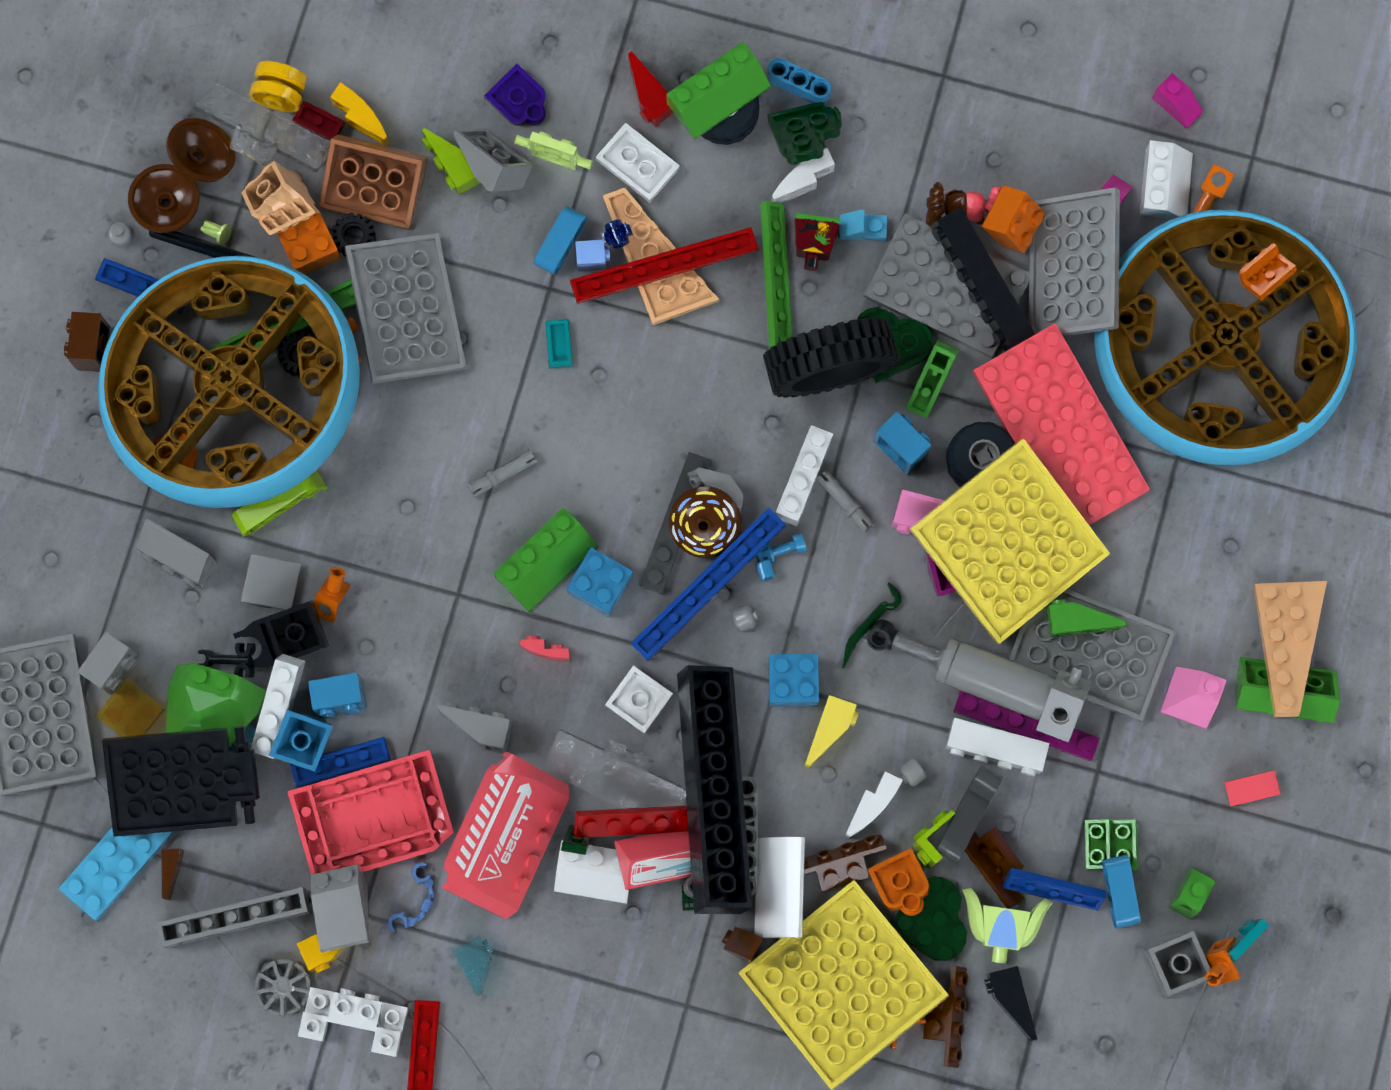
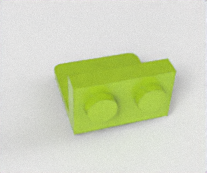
M944 810L932 821L934 825L932 828L929 829L925 826L913 837L915 843L912 847L917 852L915 856L924 867L928 865L932 868L943 858L927 839L956 814L954 810H951L949 813Z

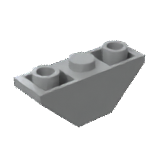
M697 468L687 473L693 488L711 486L723 490L733 498L741 513L743 494L731 475L703 468Z

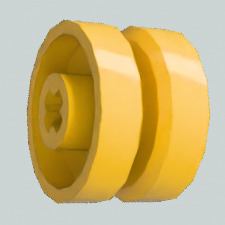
M260 61L257 63L254 74L257 81L251 84L249 97L254 102L269 109L281 112L298 111L302 100L299 93L305 89L307 76L300 70L283 63L273 61Z

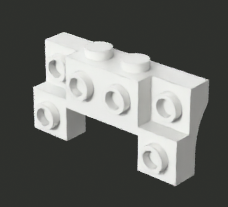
M310 987L298 1036L324 1042L328 1022L375 1032L371 1052L397 1057L409 1008L380 1002V996L365 993L364 998L356 997L355 991L341 988L340 993Z

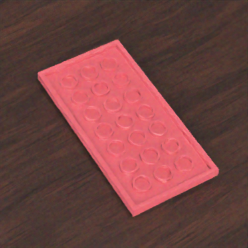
M1056 323L972 370L1004 429L1010 434L1015 443L1020 439H1024L1088 525L1093 524L1150 490Z

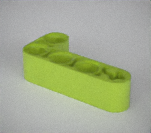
M316 470L300 484L285 493L269 500L242 506L234 511L231 517L242 536H248L304 498H314V494L321 490L326 491L328 487L319 471Z

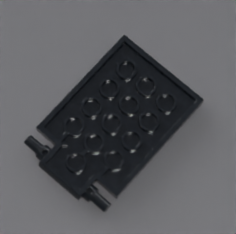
M227 727L103 738L102 746L113 837L237 826L236 802L240 801L241 808H244L245 824L255 823V800L259 799L260 795L255 750L249 749V742H246L245 727H234L236 737L235 751H230Z

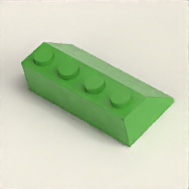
M742 41L667 93V105L692 138L696 140L768 90L771 85L758 59L745 42Z
M563 507L493 574L495 579L530 612L584 560L590 548L596 549L598 545L583 526Z
M1240 657L1235 691L1237 709L1274 715L1265 660ZM1309 667L1301 711L1298 717L1292 718L1334 723L1341 700L1337 671Z

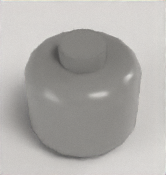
M116 222L110 226L108 237L116 247L124 248L132 243L133 232L126 223Z
M750 605L741 606L733 610L734 624L739 631H746L756 627L757 620L759 619L757 610H753Z
M910 759L900 767L902 774L900 779H903L905 785L909 783L914 787L927 776L925 770L916 759Z

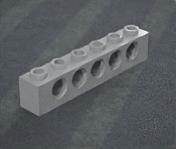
M300 887L156 922L160 946L170 948L310 914L311 909L307 891L305 888Z

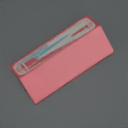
M688 831L648 834L614 842L625 890L692 876Z

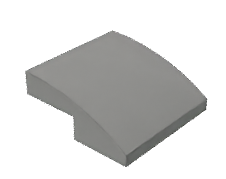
M250 555L240 602L279 610L291 608L301 564Z

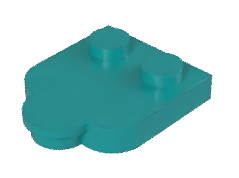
M1263 918L1247 920L1239 928L1238 931L1241 934L1236 938L1235 943L1228 951L1233 962L1269 927V924Z

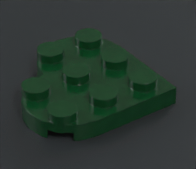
M823 102L811 103L767 114L768 123L779 152L792 165L823 157L825 140L837 138L841 134V112L835 106L834 108L824 106Z
M879 307L866 309L859 314L857 321L863 318H868V320L871 318H883L890 322L900 358L899 363L893 368L873 377L875 383H879L920 364L931 353L933 339L931 331L924 323L910 320L911 318L898 320L893 312L879 309Z
M932 876L927 878L930 889L927 896L923 898L924 906L922 911L915 916H908L899 910L890 921V924L904 940L927 957L935 961H947L955 958L962 952L966 944L967 930L962 921L957 917L961 908L962 896L958 888L951 881L943 877Z

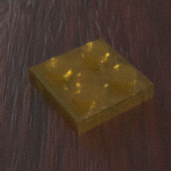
M126 678L95 716L120 737L145 735L166 709Z

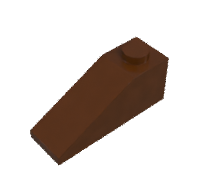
M735 926L733 931L728 929L722 943L726 945L723 950L750 964L763 938Z

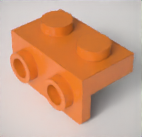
M1272 243L1267 248L1262 249L1257 257L1241 268L1239 277L1241 286L1262 301L1297 270L1296 265L1279 253L1278 245Z

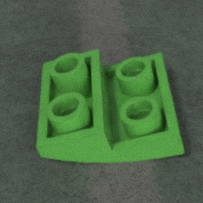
M1085 820L1086 869L1103 870L1102 860L1127 855L1131 869L1139 870L1137 820Z

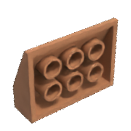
M336 135L331 138L319 207L345 214L353 212L354 215H357V213H360L362 217L366 216L369 220L410 229L424 181L428 156L343 135Z

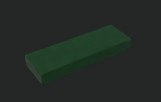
M569 825L562 842L561 851L586 855L592 837L576 838L574 835V825Z

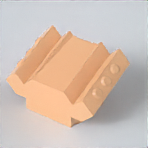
M276 161L265 166L261 174L255 180L250 181L241 192L251 215L259 220L260 225L269 235L284 232L289 227H294L299 222L306 221L320 213L314 206L316 203L307 191L308 187L302 182L304 179L296 170H287Z

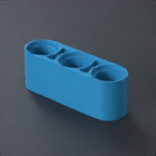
M775 58L769 63L767 76L772 85L810 103L823 102L824 105L827 104L831 94V84L828 80L781 58ZM781 69L784 73L782 75H775L772 71ZM802 79L805 83L803 85H796L793 81ZM816 89H823L826 93L824 95H817L814 91Z
M565 206L534 259V264L556 275L587 221V216Z
M1123 855L1102 860L1114 927L1118 929L1140 924V912L1128 856Z

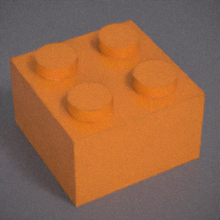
M1003 185L982 227L1001 247L1025 254L1028 246L1032 243L1038 226L1043 221L1045 212L1027 192Z
M320 213L306 221L299 222L294 227H289L284 232L277 233L293 268L304 275L341 259Z

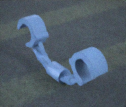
M426 863L416 864L412 870V875L417 884L423 883L426 888H429L428 899L424 898L420 907L422 912L416 918L405 917L404 912L393 914L388 920V927L394 933H396L393 927L394 919L402 918L405 928L414 926L416 921L422 920L432 907L433 901L431 900L434 898L432 876L428 875L422 879L417 876V870L421 867H426Z

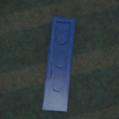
M106 258L103 259L95 277V280L136 297L140 296L148 287L159 280ZM186 306L180 308L176 312L183 314Z
M381 737L321 755L315 772L294 764H290L295 786L300 788L389 762L391 757L386 739Z
M1010 868L1003 884L1005 889L1096 911L1099 910L1106 898L1105 890L1015 868Z

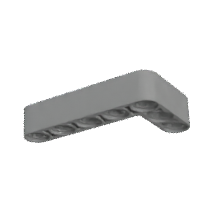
M744 776L742 777V782L749 784L751 789L749 794H743L744 807H747L751 813L750 818L745 819L746 832L749 833L751 838L747 848L748 858L751 862L749 873L752 896L758 887V786L755 779ZM692 876L685 880L683 889L687 896L693 898V891L690 889Z

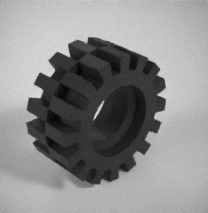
M352 212L349 213L350 216L348 217L344 214L342 215V220L337 219V225H333V241L337 250L342 252L345 257V246L354 245L345 239L346 232L351 228H359L363 232V238L355 244L376 242L373 224L366 216L362 217L360 213L354 215Z
M295 331L292 336L287 334L285 336L286 340L282 339L280 342L281 347L278 346V359L287 373L290 372L292 376L298 375L300 377L299 363L292 360L291 353L302 338L306 336L313 337L310 333L307 335L304 331H301V334H298ZM315 348L308 349L309 354L312 353L315 350Z

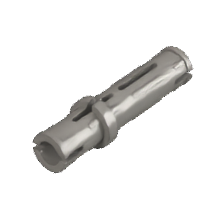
M529 449L524 454L492 472L488 470L485 472L486 475L467 484L471 494L476 498L492 487L496 489L501 482L536 464L535 456Z
M829 470L822 473L828 479V482L819 475L816 480L844 509L847 518L851 517L863 533L869 530L863 521L871 528L874 526L875 522L861 509L862 505L853 500L830 474Z

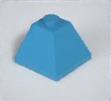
M287 709L269 756L315 772L333 726L321 718Z

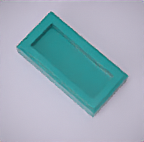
M569 319L545 321L549 369L573 367Z

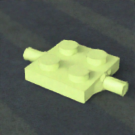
M532 132L530 139L518 134L515 138L514 144L527 148L531 151L532 156L572 170H576L577 165L588 170L592 167L593 160L578 155L577 147L571 141L553 139L551 135L545 132H539V134Z

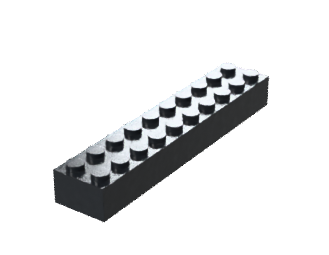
M687 665L677 673L694 914H742L752 908L733 667Z

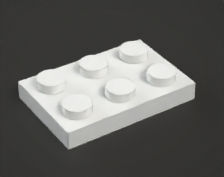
M627 123L620 128L596 156L597 162L649 203L680 169L679 164Z

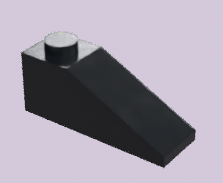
M1018 966L988 973V979L984 980L987 994L992 993L996 1003L1029 1041L1037 1040Z

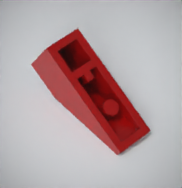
M631 51L628 53V63L641 110L640 115L647 123L651 122L656 127L673 114V111L667 105L666 94L668 92Z

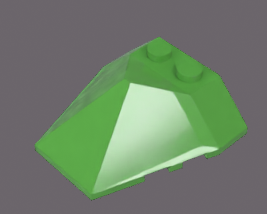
M196 663L177 665L168 686L165 733L227 727L229 746L231 747L236 741L234 727L244 726L246 728L252 720L257 718L263 706L267 690L240 676Z

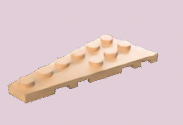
M626 188L603 195L604 203L628 263L676 249L670 240L658 229L654 221L646 215L642 207ZM694 270L637 286L652 326L719 302V298L707 287L704 280Z
M1327 581L1259 583L1254 585L1274 717H1298L1300 714Z

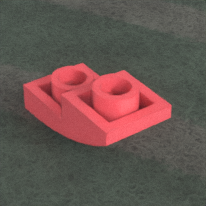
M535 635L525 636V640H520L521 648L528 653L548 660L570 662L569 648H564V645H550V649H545V640Z
M1275 770L1224 782L1230 806L1281 794Z

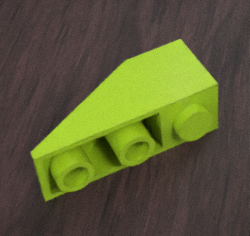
M422 129L424 138L421 141L427 151L432 150L435 158H433V161L438 170L441 171L443 169L447 177L444 179L450 190L455 189L458 195L480 184L475 178L461 149L428 129Z

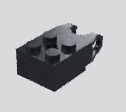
M313 600L255 620L244 630L233 634L235 639L239 637H253L261 644V654L251 664L254 668L272 667L275 659L281 654L298 658L329 646ZM294 625H297L302 630L300 638L291 634Z

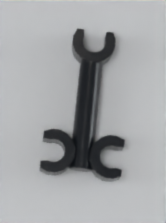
M236 643L235 651L237 655L214 654L211 650H199L198 654H204L206 660L204 663L198 664L206 667H212L213 664L237 665L234 669V675L243 677L245 669V678H254L255 670L251 664L253 663L252 656L256 651L255 643H247L245 651L244 643Z

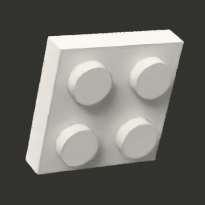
M633 665L605 706L645 734L673 696V693Z

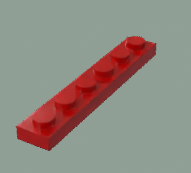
M687 805L576 811L574 835L576 838L688 831Z

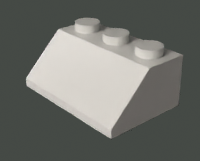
M1149 141L1145 150L1139 216L1172 220L1188 214L1193 153L1175 143Z
M563 840L561 841L554 892L627 904L629 890H625L616 849L589 845L586 855L561 851Z

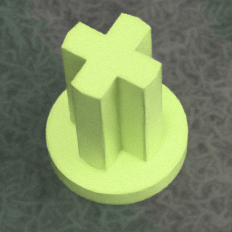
M205 220L204 225L201 226V231L216 238L217 243L220 245L226 244L231 236L232 229L230 225L224 224L220 226Z

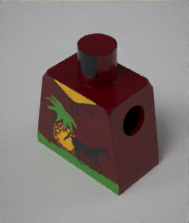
M801 213L795 214L796 256L805 258V270L817 271L819 260H829L839 230L840 219Z

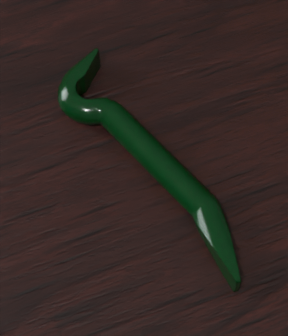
M889 582L887 586L894 597V602L888 603L884 601L880 603L849 637L845 647L843 669L856 644L886 610H894L901 604L900 592Z

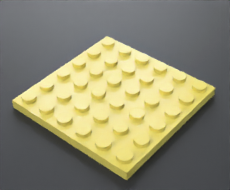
M1024 439L1016 442L909 528L996 644L1004 641L1110 554Z
M855 880L802 921L801 938H781L738 972L830 1090L836 1089L949 997L948 993Z

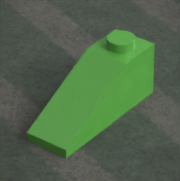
M937 340L906 409L928 418L960 349Z
M1066 599L1052 601V605L1046 608L1050 637L1121 630L1126 626L1125 620L1074 602L1067 603Z

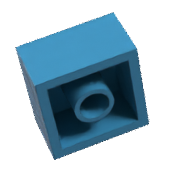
M896 412L876 431L873 442L908 475L927 457L931 444L929 443L930 439L924 432H917L912 427L913 422L905 414L900 415Z
M590 548L566 588L567 593L610 617L632 580L633 571Z
M769 654V707L818 706V654Z
M357 672L308 681L312 709L318 716H323V719L338 717L337 713L347 712V715L358 714L362 712L361 709L367 708L363 680Z

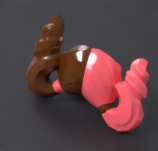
M936 182L933 185L934 187L930 189L929 197L927 198L926 206L928 211L925 222L932 229L931 225L942 218L941 216L944 213V216L961 207L969 221H973L982 227L1001 187L994 186L991 188L989 198L985 201L982 193L971 192L970 190L968 193H965L963 190L955 189L944 194L942 184Z

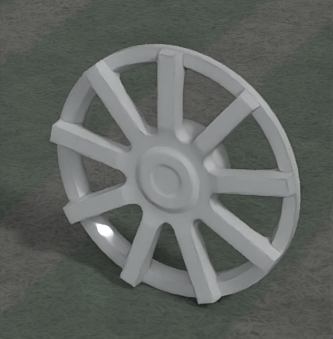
M287 959L274 960L264 966L258 973L255 982V995L259 1004L267 1012L279 1016L290 1015L300 1010L307 1002L311 987L310 979L306 970L300 964ZM278 964H288L283 977L280 975ZM293 966L302 972L295 978L289 979ZM271 967H273L277 977L275 980L264 975ZM303 977L305 978L306 989L293 986L295 982ZM261 979L271 983L272 987L260 990ZM293 991L305 993L300 1004L292 996ZM273 992L274 995L265 1004L260 994ZM286 997L296 1006L295 1008L285 1011ZM276 998H280V1011L270 1008Z

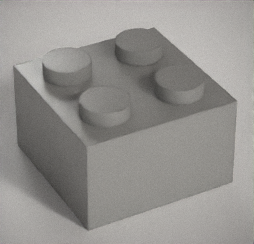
M105 632L77 673L111 695L113 691L117 692L124 682L122 678L127 671L131 672L135 668L139 655Z
M1194 931L1144 951L1163 997L1171 996L1207 981L1205 980V975L1210 971V967Z

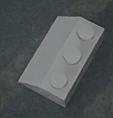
M146 519L136 547L142 553L140 557L151 564L154 561L162 564L161 569L172 576L175 572L183 576L181 581L193 588L196 584L203 587L217 564L212 556L149 519Z

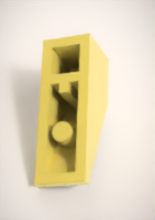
M829 695L804 767L810 768L848 731L850 725L855 726L859 712L855 711L856 704Z

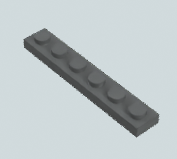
M691 452L688 453L639 584L640 587L663 594L680 548L675 543L670 532V511L675 501L684 492L693 488L687 473L697 468L708 470L711 459Z

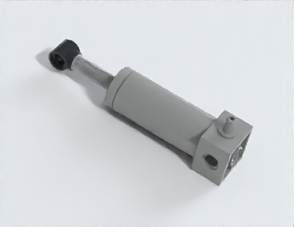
M888 620L876 621L868 632L866 640L870 648L877 651L885 649L891 651L895 649L916 659L931 663L938 670L935 681L1038 720L1037 731L1068 743L1092 684V681L1080 677L1083 670L1079 666H1074L1071 673L1060 669L1057 677H1053L954 638L950 639L947 647L943 649L935 648V646L925 644L920 640L918 641L899 633V630L895 629L894 625ZM876 632H881L885 638L879 637Z

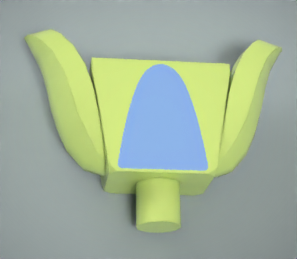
M972 888L962 889L966 899L971 932L984 946L993 947L991 962L1006 964L1008 949L1019 951L1020 948L1027 947L1033 942L1046 912L1053 904V902L1045 898L1037 903L1031 912L981 905L977 894Z

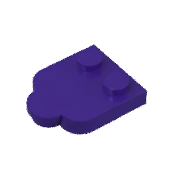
M518 64L509 70L484 95V98L513 125H522L525 122L529 125H539L545 119L546 111L543 107L546 97L545 91Z

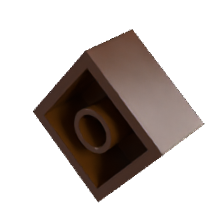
M72 312L71 319L67 320L66 325L69 340L64 345V356L67 357L76 370L100 372L102 357L109 340L110 325L100 313Z

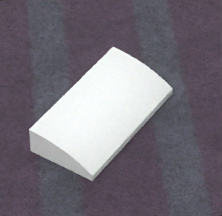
M805 837L758 838V887L755 898L754 934L762 938L802 937Z

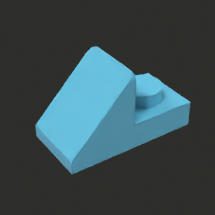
M864 209L842 214L839 216V239L886 241L887 215H864Z

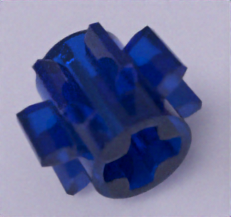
M620 219L607 223L605 225L606 232L601 233L605 244L612 245L614 249L629 244L628 236L633 235L630 225L626 224V222L622 223Z

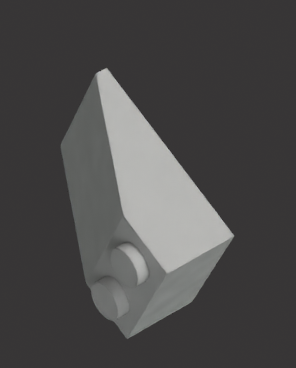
M486 128L454 131L453 135L475 178L484 185L487 191L496 193L497 191H512L524 188L533 164Z
M356 864L310 875L311 899L321 953L369 942L367 879L359 865Z

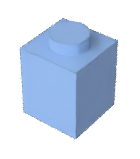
M604 239L575 241L578 271L606 269V261H610L609 247L604 246Z

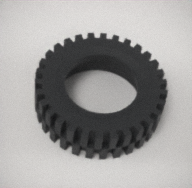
M863 318L859 321L855 319L847 323L839 322L833 326L826 325L821 329L810 330L811 332H803L798 334L797 337H790L786 339L787 341L777 343V346H772L770 350L763 354L773 395L777 397L783 396V398L790 396L793 398L800 395L803 397L812 393L815 395L823 391H832L835 388L841 389L849 384L854 385L858 381H866L869 377H876L880 373L888 371V369L893 368L900 361L890 322L883 318H871L869 320L868 318Z

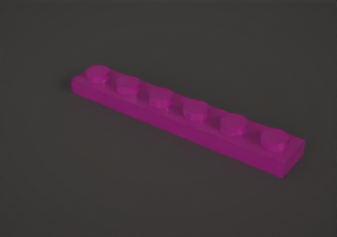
M960 691L953 710L956 714L1006 732L1050 743L1049 747L1090 762L1093 760L1100 740L1099 737L1074 729L1068 743L1037 731L1038 720Z

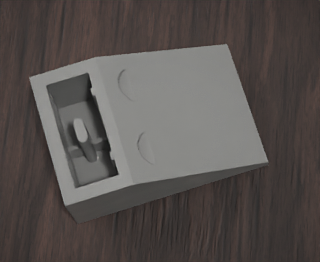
M444 702V705L437 704L439 712L479 747L503 754L507 752L513 728L511 721L506 718L507 715L492 712V716L486 715L482 709L468 707V710H463L459 708L458 704Z

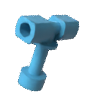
M802 533L792 535L793 541L772 548L770 544H767L756 555L758 562L756 567L761 582L775 578L771 565L772 562H775V556L797 550L798 554L807 551Z

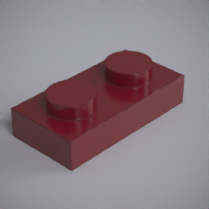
M304 100L292 119L294 124L330 142L331 138L339 135L345 126L344 120Z

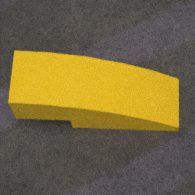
M340 82L330 96L333 106L347 113L345 119L349 126L381 145L388 147L387 135L374 112L353 90Z

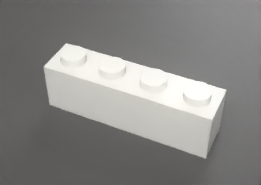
M812 425L810 426L775 513L783 522L798 526L831 444L833 433Z
M281 654L275 659L251 746L255 753L274 759V757L269 756L286 710L293 709L306 661L285 654Z
M954 718L945 749L950 750V754L954 756L964 757V754L974 756V761L988 764L989 760L998 763L997 767L1011 770L1014 767L1022 769V774L1035 777L1036 773L1040 774L1043 772L1050 743Z

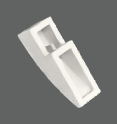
M828 148L824 149L823 157L801 162L794 168L773 193L772 202L781 204L815 190L817 178L834 172L835 163Z
M884 772L875 794L868 790L864 792L845 834L846 838H851L862 831L881 814L896 794L903 779Z

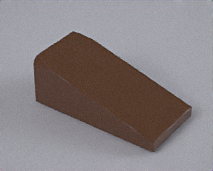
M181 848L162 849L161 851L162 898L164 900H171L184 855V850Z

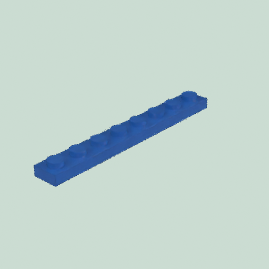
M768 507L630 644L649 662L786 527V524Z

